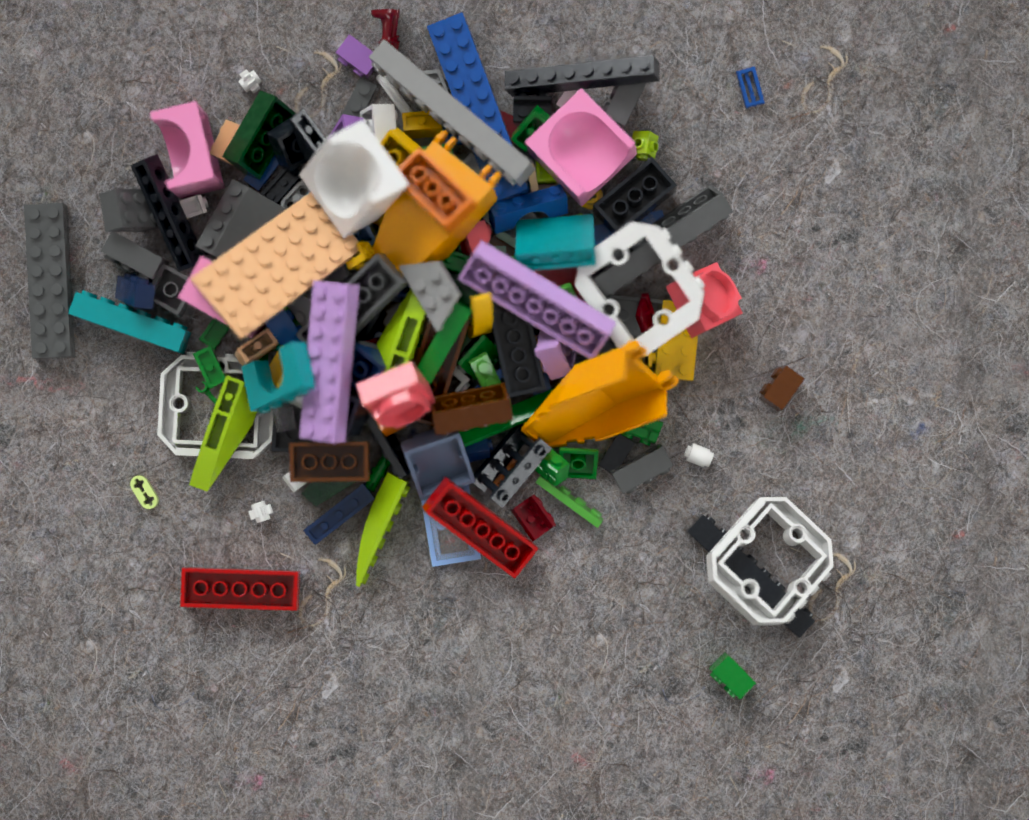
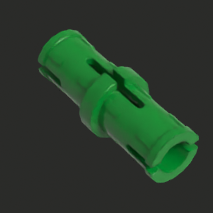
M383 454L375 468L373 467L371 470L373 472L370 475V481L365 483L368 489L373 492L381 478L385 477L386 474L384 473L390 465L389 459H385Z

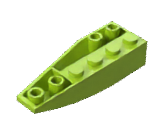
M412 288L407 293L376 344L386 365L382 373L413 360L427 314Z
M226 375L189 483L190 486L208 492L253 426L257 412L250 411L244 381Z
M387 472L364 526L357 561L356 586L358 587L361 584H366L370 576L367 573L370 566L374 567L378 556H375L378 548L382 550L386 539L383 537L386 531H391L394 521L391 520L394 514H399L403 505L400 504L402 497L405 498L411 488L408 486V481L400 479Z

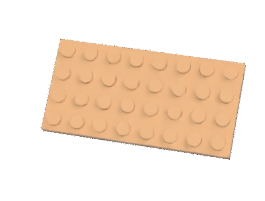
M310 192L191 277L190 281L238 338L242 340L313 287V281H322L360 252L356 246V243L359 241L353 234L343 238L314 195Z

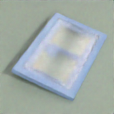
M469 484L461 487L470 494ZM427 499L421 501L422 506L427 501ZM423 510L432 567L481 559V554Z

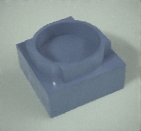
M435 429L400 442L421 501L428 499L445 477L449 478L459 487L476 482L459 431H454L447 435H436Z

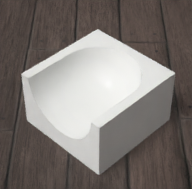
M364 120L328 137L299 174L343 238L379 220L409 185Z

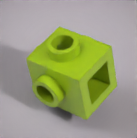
M633 131L632 140L636 144L637 155L635 157L637 160L647 161L651 157L655 159L656 152L658 151L659 136L651 131Z

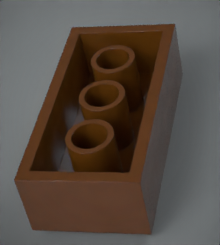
M504 383L435 396V404L430 405V414L436 435H447L454 431H467L474 427H487L489 424H503L513 420L510 398Z
M369 442L289 443L290 482L370 481Z

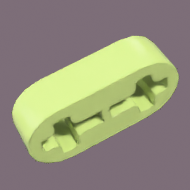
M144 476L133 477L130 486L140 504L146 509L155 508L159 503V498L148 479ZM137 479L139 481H144L142 486L145 491H142L140 487H135V485L137 484ZM145 493L149 497H154L153 505L145 503L147 500Z

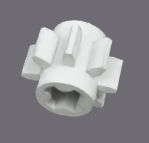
M246 69L239 74L242 79L238 82L246 93L251 90L254 94L261 89L258 84L262 81L254 70L249 73Z
M261 501L251 505L252 510L248 511L251 520L256 519V522L260 523L271 519L269 515L273 513L271 504L266 505L265 501Z

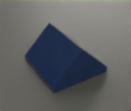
M354 343L351 386L359 391L358 383L382 374L386 365L379 349Z

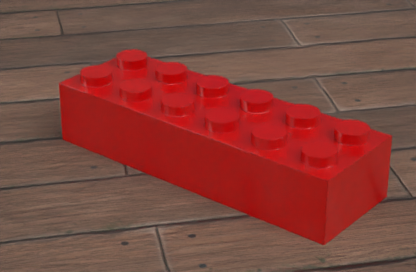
M447 477L442 480L422 506L426 514L514 579L539 549L529 538Z
M182 568L180 607L297 611L299 609L300 571Z

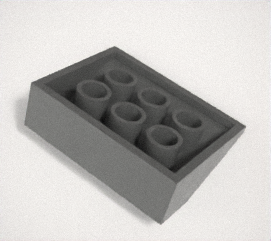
M232 179L199 238L196 248L201 253L216 260L286 209Z

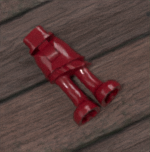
M371 10L372 17L380 19L382 22V38L378 43L380 44L385 40L399 51L400 41L398 39L400 35L396 34L400 10Z

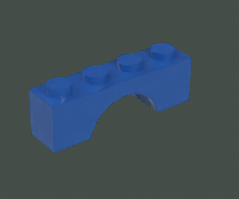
M556 185L496 202L488 210L489 222L495 234L514 229L518 220L531 212H543L549 218L568 214L567 195L561 185Z

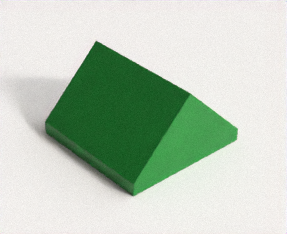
M559 448V455L570 463L568 478L596 479L598 449Z

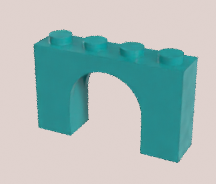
M290 342L279 348L283 378L278 389H276L272 380L269 361H252L242 366L251 412H259V414L271 412L270 409L282 407L284 402L296 400L295 397L307 395L308 391L316 388L306 342Z

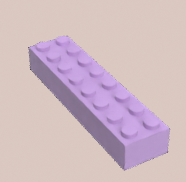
M482 240L458 280L481 294L491 293L494 302L589 359L597 355L616 324V321Z
M313 281L307 349L316 388L308 391V394L303 396L299 438L329 443H340L346 440L360 285Z

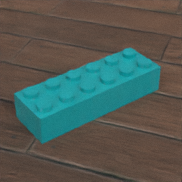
M84 290L82 294L75 293L68 314L181 354L185 353L192 334L187 331L188 327L175 322L173 326L169 325V320L158 316L152 319L151 314L138 309L135 313L133 312L134 308L121 303L115 306L116 302L104 297L98 300L97 295Z

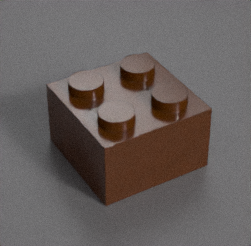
M786 365L776 368L770 376L772 378L771 382L765 383L759 392L762 394L759 399L776 411H782L805 379Z

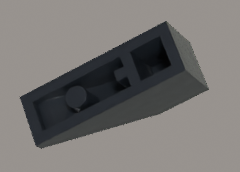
M302 108L289 121L301 153L309 163L326 141V138L306 110Z

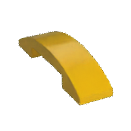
M491 293L471 297L470 305L473 315L472 325L468 326L469 338L490 334L493 326Z

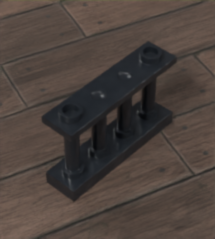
M523 424L512 427L492 451L491 458H487L473 474L476 481L474 484L483 492L487 488L493 492L490 498L502 508L552 450L540 437L534 441L521 431ZM526 444L530 448L524 456H521L518 451ZM513 458L518 463L509 471L505 467ZM501 473L505 479L497 486L493 481Z

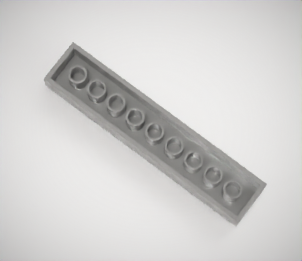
M383 40L369 56L373 62L371 66L382 77L385 76L396 89L401 87L400 90L411 101L415 99L414 102L418 104V107L425 113L429 111V114L438 124L442 125L444 123L443 126L454 137L458 135L461 143L468 149L473 147L476 155L484 162L487 159L488 164L492 166L494 171L503 172L502 175L511 185L517 184L521 187L535 171L530 160L387 41Z

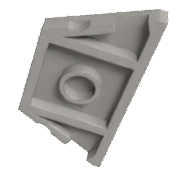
M442 261L401 265L399 267L435 330H442L444 327L442 326L447 316H450L454 304L458 302L461 296Z

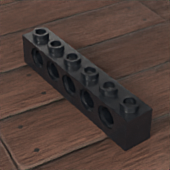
M158 154L130 165L178 271L180 272L197 265L201 256L204 257V254L196 248L198 241L177 196L167 187L166 181L169 178Z

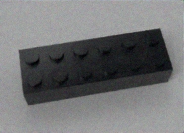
M492 300V334L503 383L509 398L546 390L540 359L535 354L537 345L532 324Z

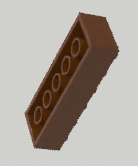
M469 315L430 384L433 397L448 393L472 315ZM430 319L415 363L416 368L419 366L438 332L435 330ZM427 411L421 418L416 420L417 422L433 426L430 411Z

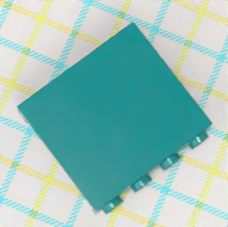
M593 214L518 220L516 223V261L530 270L596 265Z

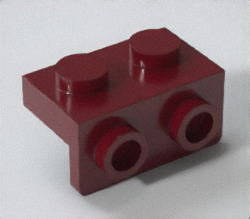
M535 494L511 510L532 542L556 526L553 516L545 510L541 499L536 497Z

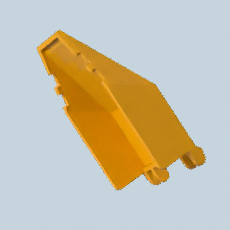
M446 130L440 132L424 152L474 199L477 208L448 234L403 191L386 210L373 245L374 255L385 254L401 273L402 271L399 268L401 265L443 261L448 258L498 199L494 187L498 183L501 173L499 171L495 172L489 181L486 182L484 179L491 172L492 166L486 165L480 175H478L449 153L457 143L455 137H452L444 148L440 146L449 134Z
M637 340L628 341L620 348L574 365L522 426L521 431L534 441L540 437L551 448L567 446V442L574 441L582 444L588 439L602 441L666 417L667 391L678 385L679 380L676 376H672L673 374L670 370L661 371L658 376L639 360L646 355L647 349L644 346H640V342Z

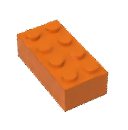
M420 147L398 168L409 183L404 191L448 234L477 208L474 199Z

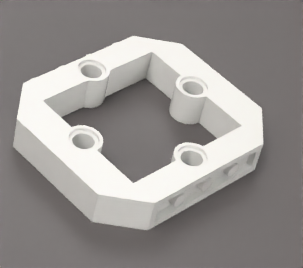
M634 221L630 222L595 247L596 265L578 267L575 287L589 306L616 321L610 334L616 346L620 348L628 341L637 340L640 342V346H644L647 349L646 355L700 319L705 294L703 289L705 287L704 282L699 276L697 278L692 273L694 268L688 260H683L681 249L677 244H672L670 233L666 228L662 229L661 226ZM646 237L663 261L664 271L675 278L690 302L674 313L668 309L659 310L653 318L655 326L634 339L618 316L620 313L619 303L614 299L607 300L590 275L609 262L615 265L627 262L630 257L629 248ZM617 249L624 253L622 260H618L614 256ZM674 259L678 262L679 267L677 270H672L669 267L670 260ZM607 304L614 307L613 314L606 313L605 306ZM661 314L668 316V324L660 323L659 316Z
M186 352V355L179 356L161 373L157 435L175 455L198 456L203 442L179 440L181 413L187 412L191 406L189 397L182 394L183 371L201 372L193 355L196 352ZM225 354V357H217L218 361L223 362L225 365L223 370L225 376L228 374H243L242 365L235 357V354ZM179 398L184 400V406L181 409H178L175 404ZM274 408L270 409L271 412L266 414L257 413L254 422L253 444L240 443L231 458L256 459L272 444Z
M760 497L755 500L706 555L708 583L753 626L790 623L796 616L794 612L806 605L808 602L806 598L817 592L820 588L818 584L829 578L831 575L829 571L834 567L831 539L787 497ZM766 514L770 515L785 530L783 539L789 546L800 544L815 558V561L803 575L789 584L788 592L773 609L758 596L760 588L755 580L747 579L742 581L724 564L725 560L737 547L746 546L754 540V527ZM792 531L798 534V539L793 537ZM740 532L745 533L746 540L740 537ZM797 585L802 587V593L798 592ZM745 586L750 588V595L745 592Z

